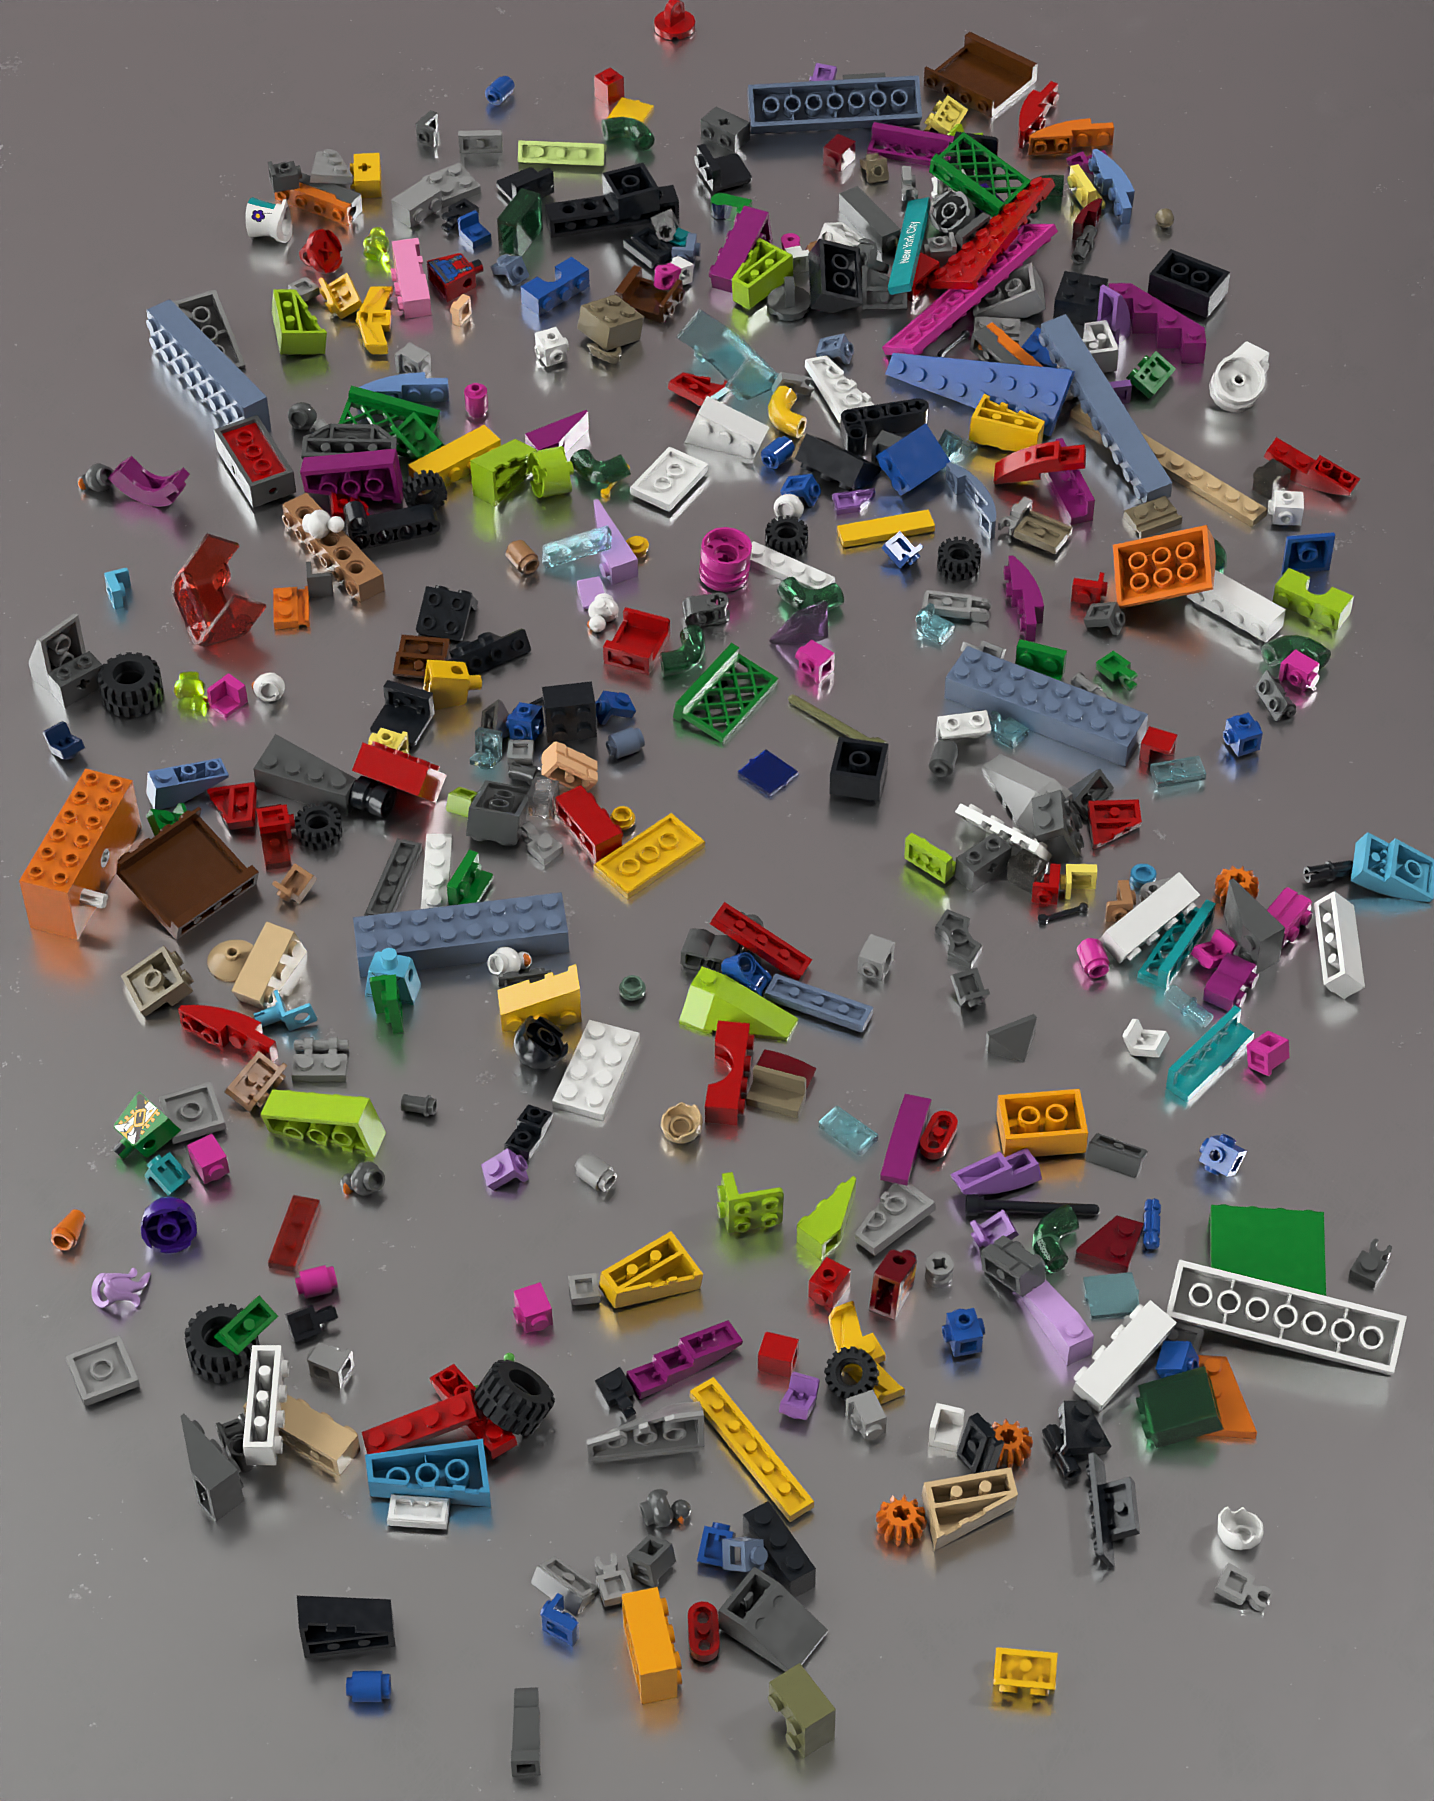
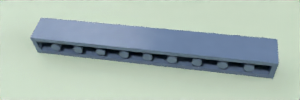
M1065 314L1041 323V334H1039L1041 345L1047 348L1051 361L1054 364L1056 363L1060 369L1075 371L1070 385L1071 393L1079 399L1082 411L1091 418L1094 430H1098L1101 434L1104 446L1106 448L1109 447L1113 460L1117 465L1121 466L1126 481L1131 482L1136 497L1141 499L1143 503L1163 496L1171 497V479L1067 315Z

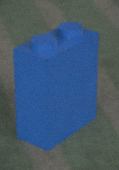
M926 423L875 456L879 461V466L886 472L893 488L898 491L900 496L946 467V463L951 462Z

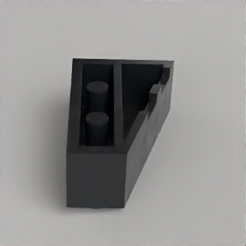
M297 1595L299 1632L305 1658L396 1647L391 1599Z

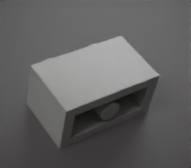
M424 179L391 199L393 217L410 228L443 208L441 190Z

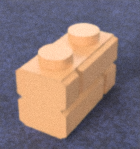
M557 741L543 752V776L570 789L582 785L587 792L598 782V772H596L598 765L596 760Z

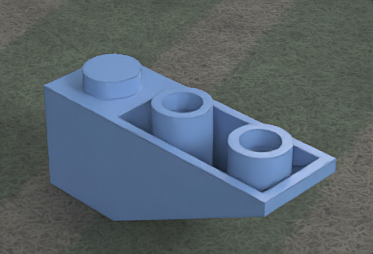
M221 758L148 771L146 793L153 809L159 810L174 807L178 803H184L229 778V774Z

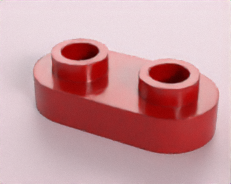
M943 1110L932 1115L920 1139V1152L924 1157L939 1159L946 1154L958 1126L957 1117L952 1112Z
M704 1601L693 1604L688 1610L689 1651L694 1659L701 1662L713 1660L720 1650L718 1612L714 1605ZM702 1618L708 1620L706 1623L698 1622ZM701 1646H708L709 1649H708V1650H701L700 1647H701Z

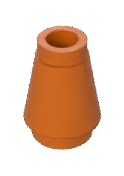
M77 1209L71 1210L52 1230L51 1241L54 1246L61 1250H69L71 1247L76 1246L86 1219L83 1212Z

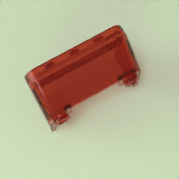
M208 533L177 573L171 586L172 594L193 643L203 647L245 636L266 608L265 603L235 594L227 602L222 591L231 579L227 563L239 548V543Z

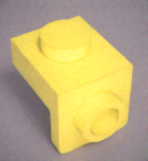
M1066 864L1065 874H1060V890H1065L1066 900L1071 898V889H1096L1097 864Z

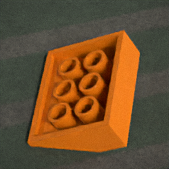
M1207 525L1113 545L1116 598L1120 609L1213 590L1216 565L1215 544Z

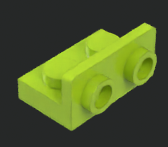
M912 832L905 838L904 859L943 883H946L955 875L956 862L946 851L938 849L926 839L920 838Z

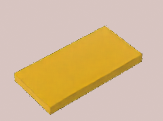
M670 813L595 863L594 871L628 900L705 848V841L675 815Z

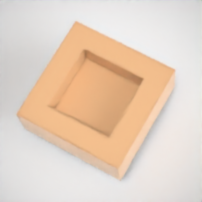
M462 294L457 301L452 303L450 313L452 314L453 325L461 327L472 314L470 296Z

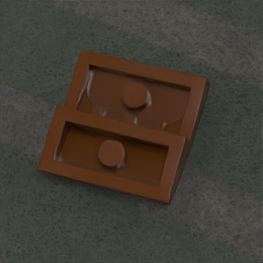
M401 634L399 651L396 652L393 676L425 678L427 660L447 661L451 644L450 639Z

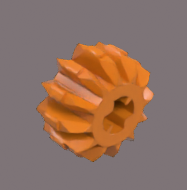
M1233 865L1230 870L1223 868L1215 880L1216 897L1220 898L1221 904L1226 903L1229 880L1233 878L1256 899L1259 892V881L1257 877H1254L1253 870L1245 871L1244 866L1236 869Z
M1007 1419L1003 1421V1425L994 1421L992 1427L996 1432L995 1438L998 1441L1002 1439L1005 1442L996 1465L997 1469L1002 1464L1007 1465V1468H1012L1013 1464L1021 1467L1024 1464V1459L1029 1460L1033 1445V1439L1029 1436L1028 1428H1020L1018 1420L1013 1425L1009 1424Z
M905 1494L901 1500H897L892 1495L890 1503L882 1502L880 1511L876 1514L879 1534H885L884 1539L886 1543L894 1539L897 1547H899L901 1541H905L911 1546L913 1538L920 1540L927 1524L924 1507H918L917 1499L908 1502Z

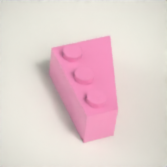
M412 238L392 241L394 268H390L392 282H395V296H400L397 297L399 311L403 310L405 319L432 315L426 275L422 267L423 259L420 256L419 239Z

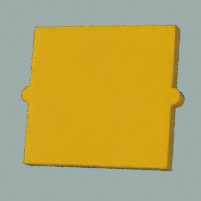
M622 97L607 117V122L639 130L654 110V105Z

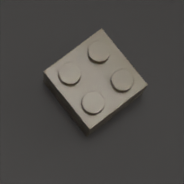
M610 295L609 297L581 305L577 329L605 351L640 340L644 316L624 302L619 296Z

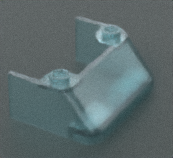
M698 309L676 336L695 351L693 355L702 363L705 360L708 361L728 380L725 386L740 401L743 399L750 400L772 390L771 387L779 374L737 333L701 309Z

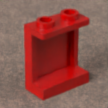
M625 607L623 610V622L613 640H606L603 645L604 664L649 676L671 636L670 619Z

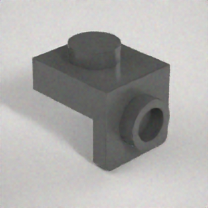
M430 110L415 123L417 141L435 147L437 145L436 132L439 130L438 113Z
M977 967L950 976L960 1007L964 1005H969V1008L980 1006L985 1003L984 1000L990 995L989 989H984Z

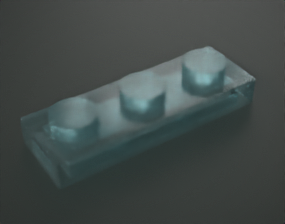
M606 525L544 544L542 548V563L545 568H550L611 549L612 531Z

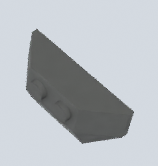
M328 424L310 435L303 436L301 458L396 449L397 438L391 436L376 424Z

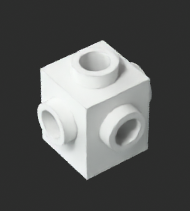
M557 327L535 333V353L538 359H542L546 367L567 361L569 343L566 337H562Z
M1274 491L1273 500H1269L1268 514H1272V524L1301 526L1304 511L1303 492Z

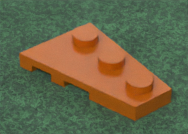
M1198 1355L1200 1359L1197 1374V1435L1256 1439V1428L1227 1357Z

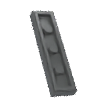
M397 839L364 916L396 912L422 852V843Z

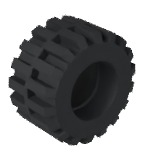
M126 652L125 655L118 654L116 658L108 659L107 664L103 663L101 670L98 672L102 702L104 706H107L108 711L114 712L117 716L124 715L125 717L135 715V717H138L142 713L147 714L151 712V708L155 709L158 706V702H161L163 699L164 690L160 668L157 662L151 660V657L148 655L143 656L139 652L136 654H132V652Z
M220 1303L218 1307L214 1308L210 1305L206 1307V1311H198L196 1319L191 1318L188 1322L189 1327L185 1329L186 1338L184 1339L191 1367H194V1372L197 1375H203V1379L209 1381L211 1378H214V1382L221 1383L222 1379L231 1382L236 1376L239 1379L244 1377L245 1371L250 1372L252 1345H260L258 1336L238 1355L227 1347L216 1348L210 1346L213 1342L217 1341L214 1336L243 1308L237 1310V1306L234 1304L225 1307L224 1303Z
M498 1360L495 1362L474 1392L475 1401L487 1418L502 1429L523 1436L532 1435L537 1430L555 1403L552 1390L537 1373L511 1360Z

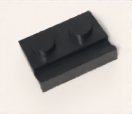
M649 227L632 235L631 239L623 240L624 248L651 269L654 268L655 264L658 263L660 265L672 258L671 250L673 246L669 242L658 239L656 232Z
M979 1413L969 1416L956 1453L974 1474L995 1470L1005 1443L1002 1439L998 1441L995 1438L996 1432L993 1430V1427Z

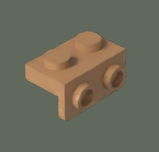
M258 1051L224 1092L249 1112L255 1105L261 1108L269 1098L270 1094L267 1091L271 1086L276 1089L286 1076L283 1072L287 1065L283 1062L278 1067Z

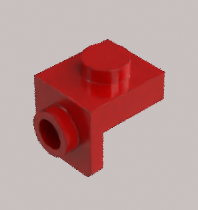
M1100 572L1098 581L1074 578L1071 602L1084 604L1100 603L1101 597H1106L1108 582H1104L1105 573Z

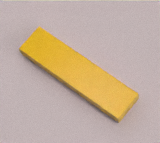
M929 509L837 526V533L843 548L890 540L898 532H901L905 537L935 532V524Z

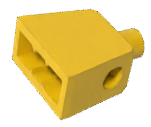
M427 660L423 690L433 693L434 710L464 705L467 703L469 690L482 689L481 675H469L464 662Z

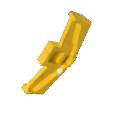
M370 286L362 306L357 312L356 324L360 328L364 345L370 354H388V345L384 332H390L392 316L391 310H385V307L393 294L392 286Z
M854 1301L835 1307L828 1316L837 1352L839 1353L843 1347L850 1349V1346H853L857 1349L865 1350L873 1358L879 1370V1376H877L878 1386L875 1385L873 1389L880 1405L905 1395V1389L878 1364L886 1361V1354L874 1333L862 1336ZM852 1363L843 1368V1371L848 1373L857 1383L861 1380L863 1372L859 1365Z

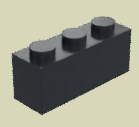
M767 1501L744 1513L743 1533L749 1538L763 1539L764 1548L768 1553L764 1564L775 1580L794 1597L814 1588L816 1583L815 1566L770 1502Z

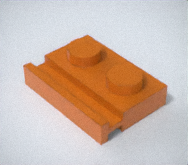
M305 586V589H298V587L273 588L274 629L299 628V625L310 627L308 586Z

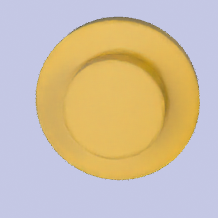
M633 536L626 540L637 558L643 557L649 548L646 538Z
M619 806L611 813L610 820L614 824H618L622 830H627L635 824V815L630 808Z

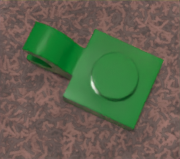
M1114 650L1096 662V670L1111 681L1119 678L1124 688L1129 691L1137 687V683L1133 680L1138 677V674L1131 670V663Z

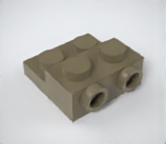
M162 946L121 975L140 1013L145 1017L164 1003L168 1002L173 1006L193 992L190 986L194 982L193 978L186 969L182 971L180 968L184 964L183 960L176 951L171 953L165 946Z

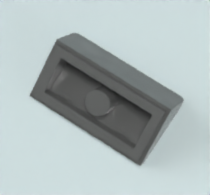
M1096 1133L1089 1142L1085 1160L1128 1176L1136 1177L1140 1172L1148 1151Z

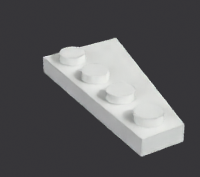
M827 355L805 360V368L839 423H841V413L844 410L874 405L871 402V397L866 392L862 393L859 391L857 384L852 379H847L844 376V371Z
M960 803L956 813L961 818L990 834L995 832L1005 842L1048 864L1052 857V854L1046 850L1048 845L1043 842L1038 843L1036 838L1032 840L1026 837V833L1015 827L1011 829L1005 826V822L993 815L990 818L983 815L984 811L972 804L967 807Z

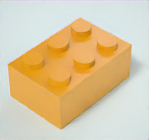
M1080 1089L998 1095L996 1116L1004 1157L1024 1148H1027L1033 1157L1086 1153L1088 1129Z
M658 1587L622 1594L623 1626L641 1704L678 1697L677 1685L682 1684L680 1672L682 1665L679 1652H675L673 1626L668 1623L667 1616H669L666 1598H660Z

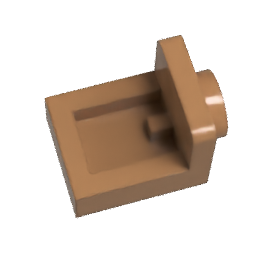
M294 863L282 882L278 883L274 880L272 885L278 889L276 894L288 903L293 899L300 904L317 878Z
M1118 880L1117 901H1108L1106 904V922H1118L1133 909V905H1136L1135 890L1130 889L1129 880Z

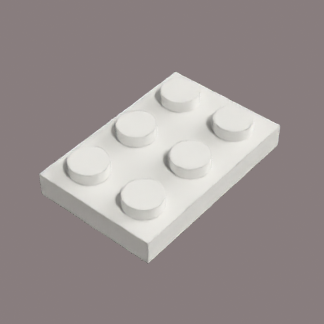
M668 447L630 487V494L670 512L708 472V464L672 447Z

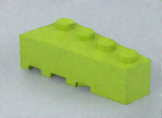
M272 1089L260 1114L268 1131L271 1133L303 1140L304 1136L319 1145L327 1146L328 1142L342 1145L343 1151L353 1153L354 1149L366 1151L365 1156L371 1158L376 1157L386 1134L370 1098L363 1096L353 1097L339 1094L330 1095Z

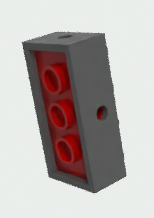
M258 415L214 429L217 451L252 507L296 493L294 471Z

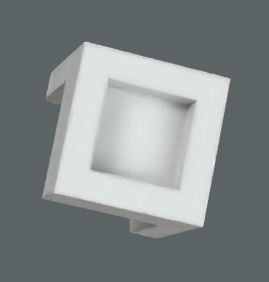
M936 1403L929 1428L928 1446L957 1452L964 1428L965 1410Z

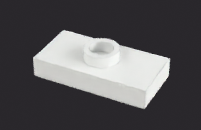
M391 1494L387 1524L388 1526L447 1529L451 1504L450 1498Z

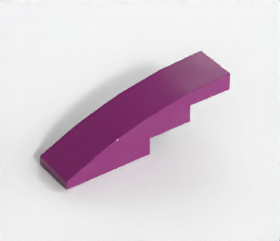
M910 1094L904 1095L884 1159L880 1180L908 1186L932 1099Z
M727 1320L680 1338L678 1346L654 1354L652 1362L627 1371L626 1378L638 1398L642 1399L664 1390L713 1364L742 1345L743 1340L730 1321Z

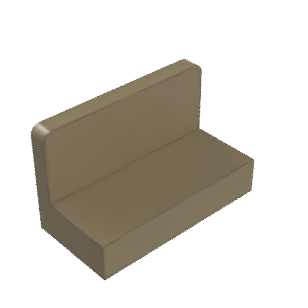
M755 1065L753 1068V1082L746 1097V1105L798 1118L806 1099V1078Z

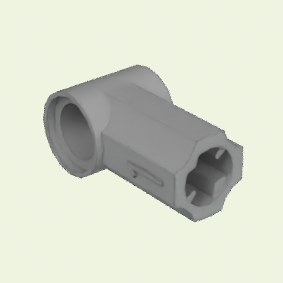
M672 209L651 217L658 239L666 242L672 240L676 228L679 227Z

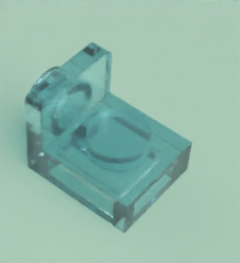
M929 603L916 616L917 634L942 645L954 632L955 624L935 615V605Z

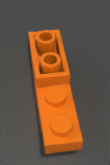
M1091 118L1065 121L1045 127L1029 135L1028 154L1071 153L1072 147L1113 145L1114 124L1113 122L1091 123Z

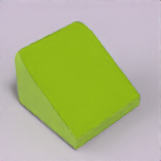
M462 787L456 788L448 793L446 811L468 817L469 807L478 792Z

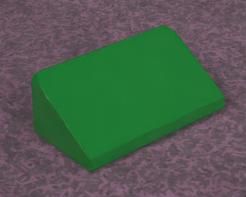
M259 1295L214 1337L238 1355L279 1316Z

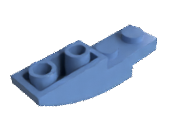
M1093 149L1092 159H1089L1088 163L1090 172L1094 173L1095 186L1099 187L1101 195H1108L1109 200L1113 201L1114 214L1119 217L1121 225L1130 224L1135 190L1127 175L1110 157L1098 149Z
M425 372L389 376L359 387L410 402L449 401L448 378H426Z

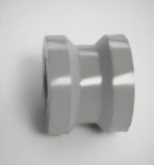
M935 1252L928 1256L926 1259L925 1279L930 1286L943 1288L951 1283L954 1267L952 1257L944 1252Z

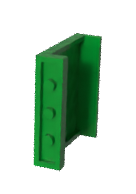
M1227 1204L1211 1205L1208 1224H1210L1211 1268L1326 1296L1324 1212L1286 1210L1284 1208H1258L1256 1206L1240 1207Z

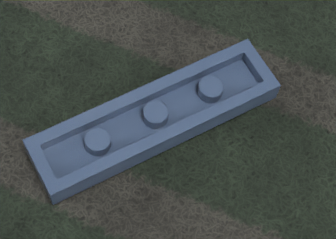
M776 973L765 991V999L861 1033L864 1032L873 1015L872 1006Z

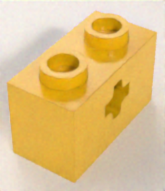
M380 153L354 154V163H350V172L354 176L350 189L360 193L361 198L382 197Z

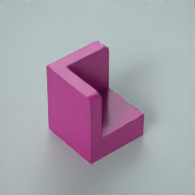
M229 673L207 689L209 706L226 718L248 703L246 685Z

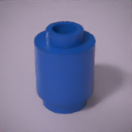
M508 76L498 77L485 89V96L491 104L501 105L513 93L515 84Z
M786 436L776 438L761 451L763 464L772 469L778 468L793 455L795 450L794 443Z
M353 1671L352 1677H347L346 1696H352V1702H383V1699H390L391 1675L383 1674V1671Z

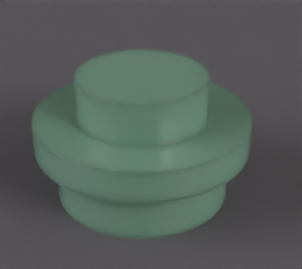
M630 975L625 977L620 983L619 992L627 1000H638L644 996L646 986L640 977Z

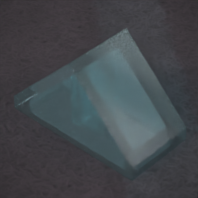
M946 429L938 441L951 463L956 465L977 449V445Z

